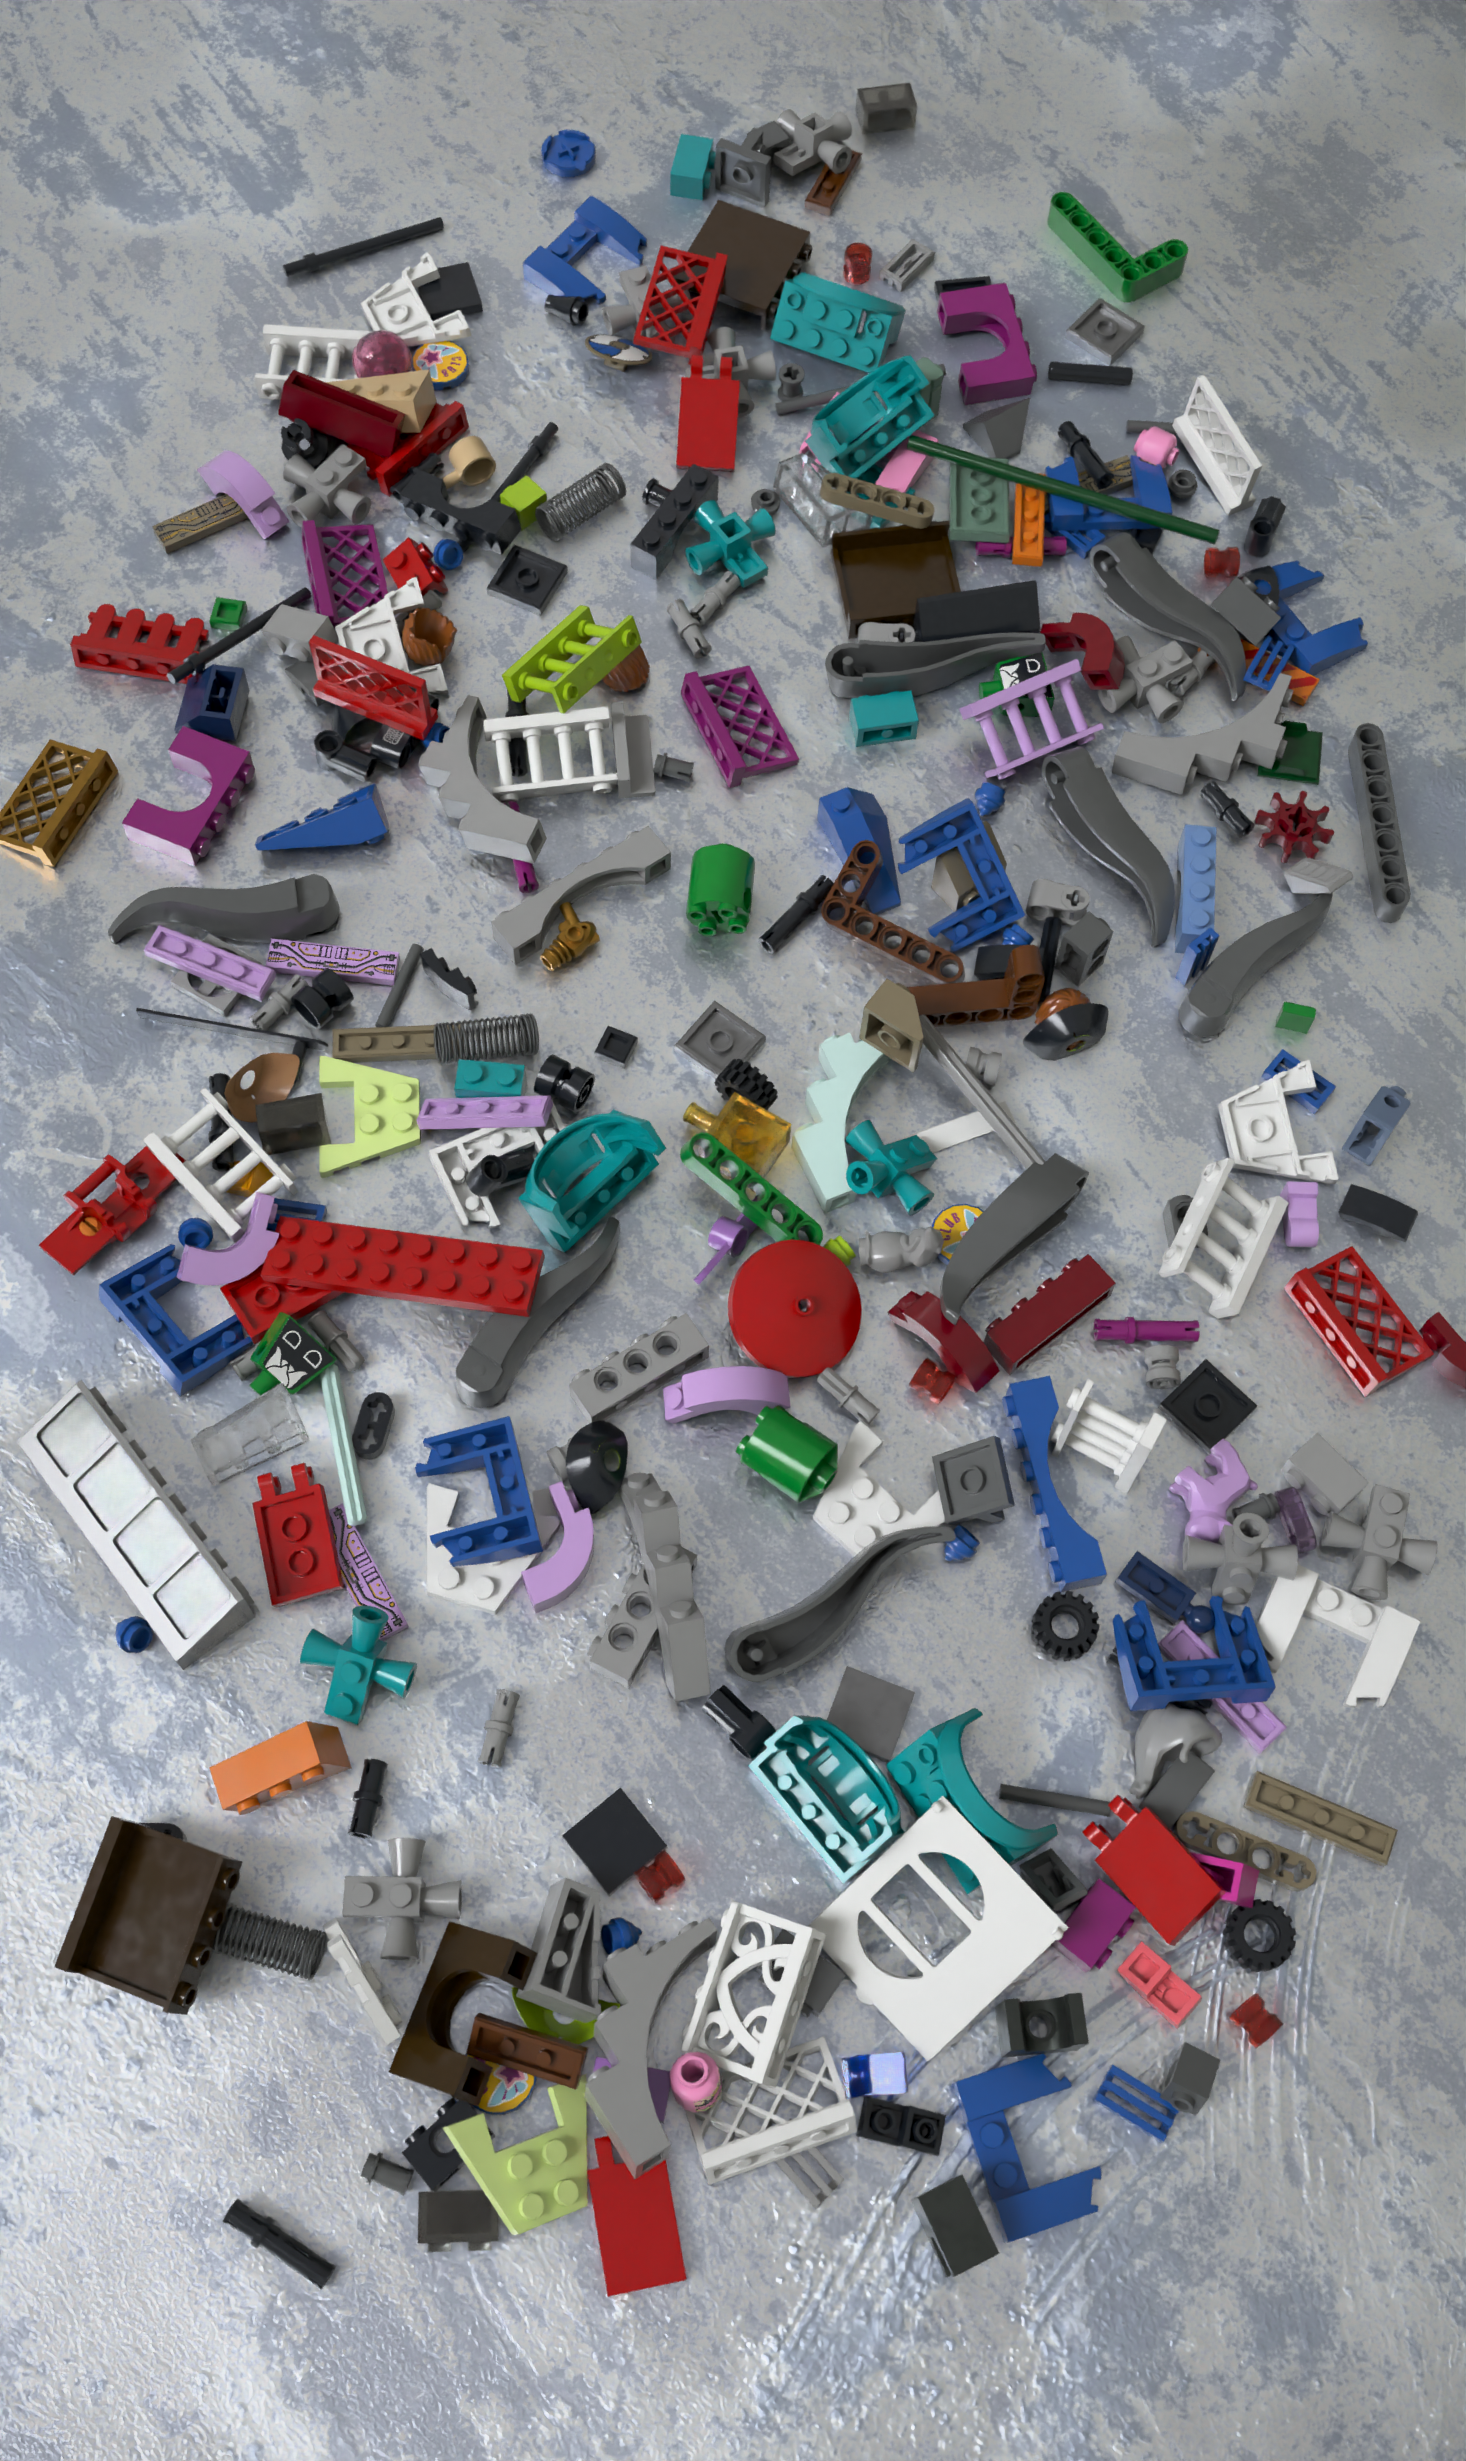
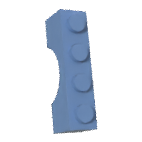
M1185 824L1178 843L1177 871L1181 873V895L1175 926V953H1185L1187 946L1208 928L1211 927L1214 930L1216 827Z

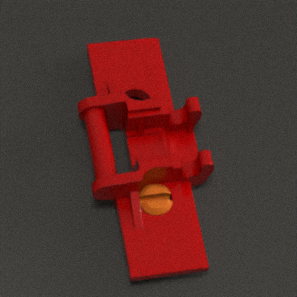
M147 1146L125 1165L108 1154L103 1158L104 1163L72 1192L67 1191L63 1195L66 1202L75 1211L38 1246L73 1276L109 1242L111 1244L116 1240L124 1242L157 1211L155 1200L177 1180ZM178 1153L175 1154L182 1163L186 1161ZM112 1173H115L117 1188L105 1201L100 1203L95 1198L91 1199L88 1203L83 1201ZM137 1177H146L149 1179V1184L146 1188L141 1189L133 1180Z

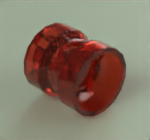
M863 243L850 244L846 247L844 253L843 277L850 284L861 285L866 283L871 275L872 250Z
M1217 547L1206 548L1204 554V574L1206 578H1216L1219 574L1226 577L1238 576L1240 568L1238 547H1227L1222 551Z
M926 1358L911 1379L909 1387L917 1392H925L928 1394L929 1400L939 1405L950 1391L957 1376L949 1371H941L937 1368V1363Z
M665 1850L655 1856L653 1864L648 1867L642 1866L634 1872L637 1881L655 1904L665 1897V1893L669 1888H677L686 1881L677 1864Z
M1257 1992L1229 2016V2019L1236 2027H1243L1245 2029L1247 2040L1255 2049L1267 2041L1284 2024L1276 2014L1270 2013L1265 2009V2001Z

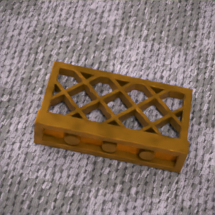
M50 739L0 811V832L3 827L13 823L16 827V831L5 835L0 834V844L37 856L43 864L55 867L118 773V769L108 752L97 748L93 753ZM55 751L65 755V759L49 764V760ZM88 761L83 770L74 771L73 765ZM68 767L69 775L54 780L52 773ZM48 776V783L33 788V783L36 779ZM72 784L66 794L58 796V788ZM52 791L53 799L40 804L37 803V796ZM31 799L32 807L16 811L21 802ZM57 807L50 818L42 820L40 813ZM36 815L37 823L21 828V820ZM40 831L32 844L25 842L24 837Z

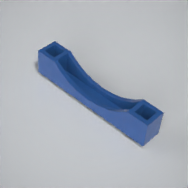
M1050 1376L1011 1383L1005 1397L1002 1398L1003 1409L1006 1417L1012 1418L1015 1428L1011 1430L1012 1441L1015 1449L1021 1450L1024 1460L1020 1463L1023 1480L1030 1482L1033 1493L1030 1495L1031 1509L1034 1515H1039L1042 1528H1039L1041 1545L1043 1549L1048 1548L1051 1561L1048 1562L1051 1580L1053 1583L1058 1582L1061 1592L1102 1584L1107 1576L1098 1541L1084 1531L1068 1514L1057 1496L1050 1477L1047 1460L1048 1439L1052 1423L1059 1409Z

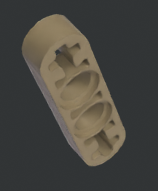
M838 473L825 475L820 488L821 497L829 503L914 528L922 529L928 527L932 522L935 512L933 504L924 498ZM856 494H865L870 499H860L856 496ZM885 502H893L898 505V508H890L885 505Z
M1195 1811L1185 1812L1174 1824V1835L1186 1848L1203 1855L1244 1863L1259 1870V1878L1295 1892L1303 1891L1311 1886L1316 1879L1317 1871L1315 1865L1306 1856ZM1192 1820L1196 1822V1829L1206 1834L1210 1831V1827L1214 1828L1215 1831L1209 1838L1208 1846H1205L1203 1843L1207 1837L1196 1834L1190 1839L1187 1837L1188 1830L1182 1826L1187 1825ZM1229 1834L1235 1839L1237 1847L1233 1854H1224L1220 1851L1217 1845L1219 1835ZM1262 1848L1270 1853L1272 1858L1270 1868L1261 1869L1255 1865L1252 1858L1255 1849ZM1281 1856L1285 1858V1861L1282 1863L1285 1867L1294 1868L1298 1864L1301 1865V1872L1307 1875L1306 1878L1295 1882L1293 1880L1294 1874L1285 1869L1279 1872V1876L1276 1875L1275 1871L1280 1865Z

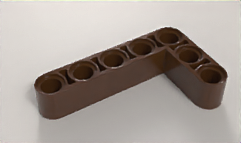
M863 840L858 842L853 847L822 905L821 913L827 926L831 930L937 984L963 982L965 969L963 962L957 955L861 907L882 868L883 857L879 847L873 841ZM872 852L876 856L870 864H862L859 862L862 854ZM850 880L860 882V887L855 892H846L844 887ZM835 908H843L845 915L842 919L834 921L829 918L830 912ZM870 922L873 924V929L870 933L861 935L857 932L858 926L861 923ZM891 936H898L902 939L899 947L895 949L885 947L886 940ZM926 950L930 953V957L924 963H916L913 961L916 952ZM946 965H956L959 968L958 973L952 978L944 977L941 972Z
M1022 945L1012 950L1004 979L907 988L915 996L919 1016L925 1015L935 1027L1026 1019L1036 1012L1045 981L1040 949L1035 945Z

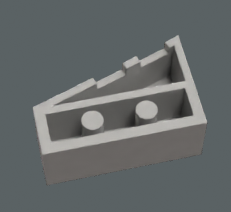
M564 1878L550 1887L531 1950L537 1952V1956L524 1989H518L516 1997L583 2023L595 2020L601 2014V2004H598V1980L601 1979V1966H598L600 1891L568 1878Z

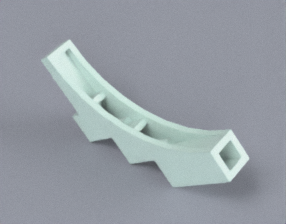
M850 1033L842 1036H830L820 1044L818 1060L829 1080L819 1079L806 1089L805 1104L815 1124L808 1123L802 1125L793 1133L792 1149L824 1213L855 1202L856 1193L849 1187L846 1180V1171L849 1166L845 1146L846 1123L850 1110L861 1089L879 1069L892 1060L861 1039L855 1043Z

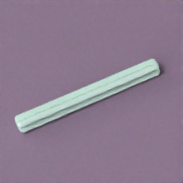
M331 1364L319 1375L346 1518L350 1526L362 1525L367 1520L339 1370L336 1364Z

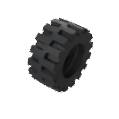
M1254 1899L1252 1908L1238 1906L1226 1919V1927L1223 1929V1937L1226 1938L1224 1943L1225 1949H1229L1231 1959L1233 1961L1237 1960L1240 1963L1239 1966L1244 1969L1249 1968L1253 1972L1272 1970L1283 1964L1291 1956L1292 1949L1295 1948L1296 1941H1294V1936L1296 1935V1930L1290 1924L1293 1921L1290 1915L1286 1916L1283 1913L1285 1909L1280 1905L1278 1907L1274 1906L1272 1901ZM1251 1920H1262L1271 1927L1274 1932V1943L1270 1950L1259 1952L1253 1950L1248 1945L1244 1936L1245 1927Z

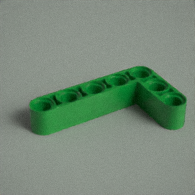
M1058 192L1052 196L1047 219L1048 226L1120 301H1136L1182 275L1188 254V247L1183 241L1177 239L1166 241L1148 252L1133 258L1073 195L1067 192Z
M701 1132L693 1136L682 1146L680 1150L682 1163L775 1241L800 1240L798 1237V1231L800 1230L806 1233L809 1242L821 1244L823 1240L821 1226L714 1136ZM694 1145H699L704 1149L705 1158H700L695 1154ZM720 1166H724L730 1171L731 1180L725 1179L721 1175ZM746 1188H751L755 1191L757 1201H752L747 1197ZM773 1209L778 1210L782 1214V1223L777 1222L773 1218Z

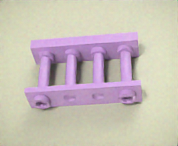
M1078 659L959 708L963 720L974 716L975 721L980 722L997 767L984 772L986 778L997 775L998 779L1001 780L1016 773L1014 767L1074 741H1077L1078 746L1095 739V732L1104 729L1102 723L1090 727L1087 726L1072 687V674L1082 670ZM1053 682L1061 690L1076 729V733L1065 738L1060 736L1044 694L1047 692L1045 686ZM1028 694L1029 699L1033 698L1050 742L1049 745L1037 750L1034 749L1017 705L1020 704L1018 697ZM1001 705L1002 710L1006 709L1023 752V756L1009 762L991 718L993 715L991 709Z

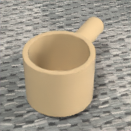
M468 436L459 440L451 448L449 460L455 471L442 479L446 489L460 481L468 486H477L491 478L496 469V462L481 438Z

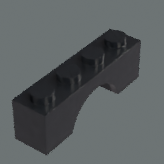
M695 464L689 468L630 544L631 568L657 580L672 560L677 541L686 525L693 519L696 510L709 500L718 501L719 476Z
M420 469L399 494L404 511L411 519L430 524L436 530L449 532L460 540H468L486 551L491 550L502 555L522 530L516 510L490 499L484 504L472 508H459L449 504L450 498L443 479Z

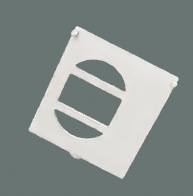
M944 1796L934 1802L912 1826L808 1925V1927L826 1934L822 1948L857 1985L856 1995L859 2001L866 2005L874 2003L928 2062L1055 1940L1062 1939L1064 1932L1068 1929V1926ZM941 1852L949 1854L964 1862L974 1872L984 1894L985 1906L982 1919H978L920 1858V1853ZM907 1864L921 1876L971 1930L937 1965H933L872 1900V1897ZM860 1911H865L920 1969L923 1976L901 1977L893 1975L877 1966L871 1960L861 1943L859 1935Z

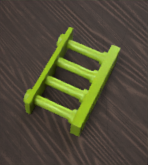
M578 606L502 674L511 700L521 703L534 690L553 694L559 712L564 714L642 643L634 617L628 615L615 628H609L595 624L588 606ZM593 637L602 639L595 646L586 644ZM574 654L583 656L575 664L566 662ZM554 672L563 674L555 682L546 680Z

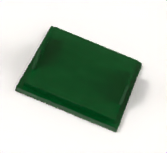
M1285 720L1281 726L1286 727L1283 740H1287L1288 743L1282 759L1276 757L1272 769L1258 765L1257 776L1319 785L1323 733L1308 731L1306 723Z

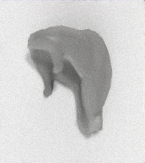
M1168 1703L1165 1709L1149 1710L1144 1714L1136 1732V1778L1129 1792L1135 1794L1138 1800L1146 1796L1161 1776L1165 1761H1174L1180 1754L1179 1759L1181 1762L1187 1763V1755L1190 1750L1200 1758L1216 1751L1222 1744V1734L1198 1710L1180 1709L1172 1703Z

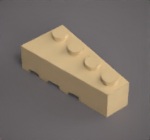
M429 369L326 382L405 413L402 432L420 433L437 402Z

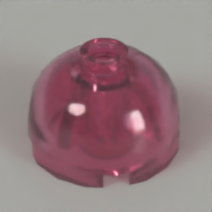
M381 329L370 332L359 339L360 341L353 350V367L358 378L411 371L412 354L409 346L402 337L392 331Z

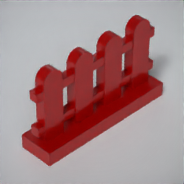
M454 401L451 405L446 403L444 406L435 403L421 432H401L407 438L404 440L400 439L397 448L389 458H382L372 451L357 445L348 444L346 447L365 458L366 467L363 470L367 471L368 478L371 480L377 478L381 492L390 497L394 494L390 492V487L400 481L407 474V470L411 466L416 467L431 452L439 455L469 429L464 405L457 401Z
M103 604L98 607L96 612H90L88 619L91 625L87 634L74 635L70 646L75 667L169 681L167 673L183 664L186 657L193 653H200L197 650L201 640H208L209 631L205 630L204 622L200 618H191L186 622L185 626H179L175 624L174 616L169 613L160 614L155 622L146 620L145 612L141 609H132L128 611L126 617L117 616L113 605ZM113 626L121 627L116 638L109 637ZM142 631L150 632L146 643L138 642ZM172 636L180 637L176 648L168 647ZM190 674L177 683L187 684L188 679L194 675Z

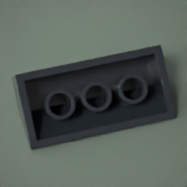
M1036 580L917 598L913 623L916 635L914 642L937 641L994 633H1040Z

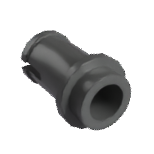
M668 753L657 755L653 772L658 773L660 778L665 775L690 782L694 762L690 763L667 757Z
M1260 1493L1258 1499L1232 1509L1234 1519L1242 1513H1254L1263 1519L1269 1518L1273 1520L1276 1518V1514L1280 1512L1279 1503L1272 1493L1267 1495Z
M381 2152L378 2155L370 2153L361 2172V2177L366 2178V2183L369 2185L373 2181L404 2196L414 2170L382 2158L383 2153Z

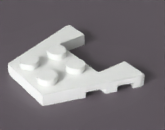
M429 252L420 257L421 262L414 268L408 266L401 272L402 277L392 285L386 283L361 303L371 328L374 332H379L383 351L472 336L470 328L460 310L432 321L415 288L440 278L439 271Z
M417 577L411 578L403 587L396 591L392 590L381 601L370 608L367 606L335 627L340 646L426 680L427 691L430 694L448 693L441 664L409 671L394 617L395 614L425 607Z
M1304 1060L1298 1063L1297 1066L1287 1071H1282L1274 1075L1273 1078L1259 1085L1256 1084L1219 1104L1218 1109L1229 1156L1235 1161L1232 1168L1326 1184H1336L1339 1180L1332 1151L1299 1156L1284 1096L1314 1091L1316 1083L1310 1060Z
M861 1421L856 1424L838 1462V1472L832 1483L825 1490L813 1515V1520L854 1557L866 1546L887 1534L910 1528L941 1526L945 1523L939 1490L912 1515L861 1469L866 1461L883 1444V1440Z
M428 1483L427 1595L496 1615L521 1582V1572L527 1570L542 1552L492 1563L452 1567L449 1560L453 1556L443 1545L435 1548L431 1543L430 1535L456 1529L449 1526L460 1494L459 1491ZM534 1513L544 1551L545 1545L560 1529L561 1522L558 1519Z
M334 1918L323 1925L324 1931L330 1940L327 1942L328 1949L335 1961H338L351 1987L355 1989L362 2001L363 2007L388 2045L401 2036L397 2024L402 2022L399 2016L400 2013L389 1994L384 1997L380 1995L378 1990L382 1988V1985L379 1982L380 1979L369 1961L364 1964L362 1963L338 1919Z

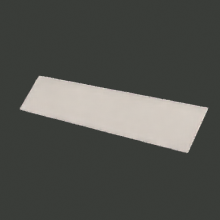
M1006 1102L998 1103L1015 1124L1016 1122ZM976 1111L893 1142L917 1135L928 1144L931 1152L935 1153L995 1130L981 1113Z

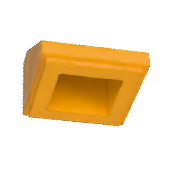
M234 1161V1166H236L240 1161ZM260 1162L226 1192L248 1198L272 1178L273 1174Z

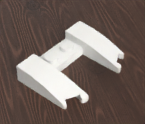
M554 1103L546 1127L481 1128L429 1150L431 1163L463 1227H468V1221L489 1222V1228L500 1227V1222L488 1197H480L472 1193L467 1186L466 1176L487 1155L501 1156L534 1146L538 1154L553 1136L565 1128ZM586 1170L580 1174L582 1177L586 1175ZM567 1189L563 1196L570 1192V1190Z
M1299 1564L1293 1581L1275 1576L1255 1624L1262 1646L1273 1658L1268 1663L1271 1672L1276 1673L1302 1614L1366 1643L1343 1706L1355 1708L1357 1706V1698H1378L1377 1708H1382L1401 1670L1420 1620L1387 1605L1383 1609L1318 1579V1573Z

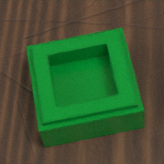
M216 597L209 620L211 628L236 631L242 627L247 611L246 601Z
M1284 1002L1277 1016L1275 1027L1307 1034L1315 1019L1316 1009Z

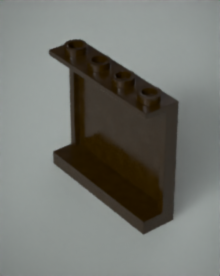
M718 200L687 252L714 259L717 253L728 255L726 275L718 301L762 316L761 330L765 331L770 321L775 320L785 281L791 280L801 273L803 263L808 262L811 257L813 246L810 245V231ZM699 265L690 268L696 277L707 272V267ZM684 271L673 276L679 285L690 280ZM695 286L688 289V291L700 294Z
M932 521L928 527L922 529L900 525L832 533L830 553L848 639L858 638L859 626L866 622L881 624L904 623L913 628L917 598L961 592L948 538L949 521Z
M111 1816L54 1967L65 1972L82 1974L163 2007V2012L187 2015L189 2008L196 2000L197 1986L203 1969L211 1959V1947L217 1931L224 1923L226 1917L225 1909L230 1895L239 1882V1871L242 1861L132 1820Z

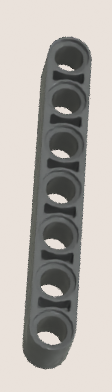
M1365 723L1357 728L1348 748V756L1374 913L1379 920L1393 923L1400 919L1410 900L1411 894L1384 736L1378 726Z

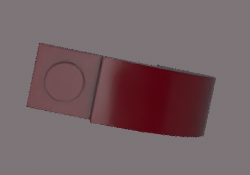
M1073 613L1070 622L1042 624L1040 633L1045 635V644L1050 653L1086 652L1080 672L1091 690L1119 689L1125 668L1124 655L1110 628L1104 621L1090 614Z
M910 1291L887 1312L893 1323L915 1333L936 1351L955 1383L977 1393L1000 1372L990 1351L971 1326L961 1316L956 1326L948 1321L942 1313L940 1298L926 1291L921 1296Z
M1437 1312L1419 1330L1430 1349L1435 1350L1439 1354L1431 1365L1451 1382L1466 1388V1342L1440 1312Z

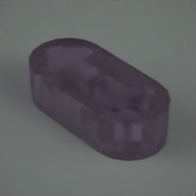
M1292 1486L1275 1491L1274 1496L1280 1506L1278 1515L1290 1545L1295 1544L1297 1546L1298 1554L1315 1550L1317 1547L1316 1536L1297 1489Z

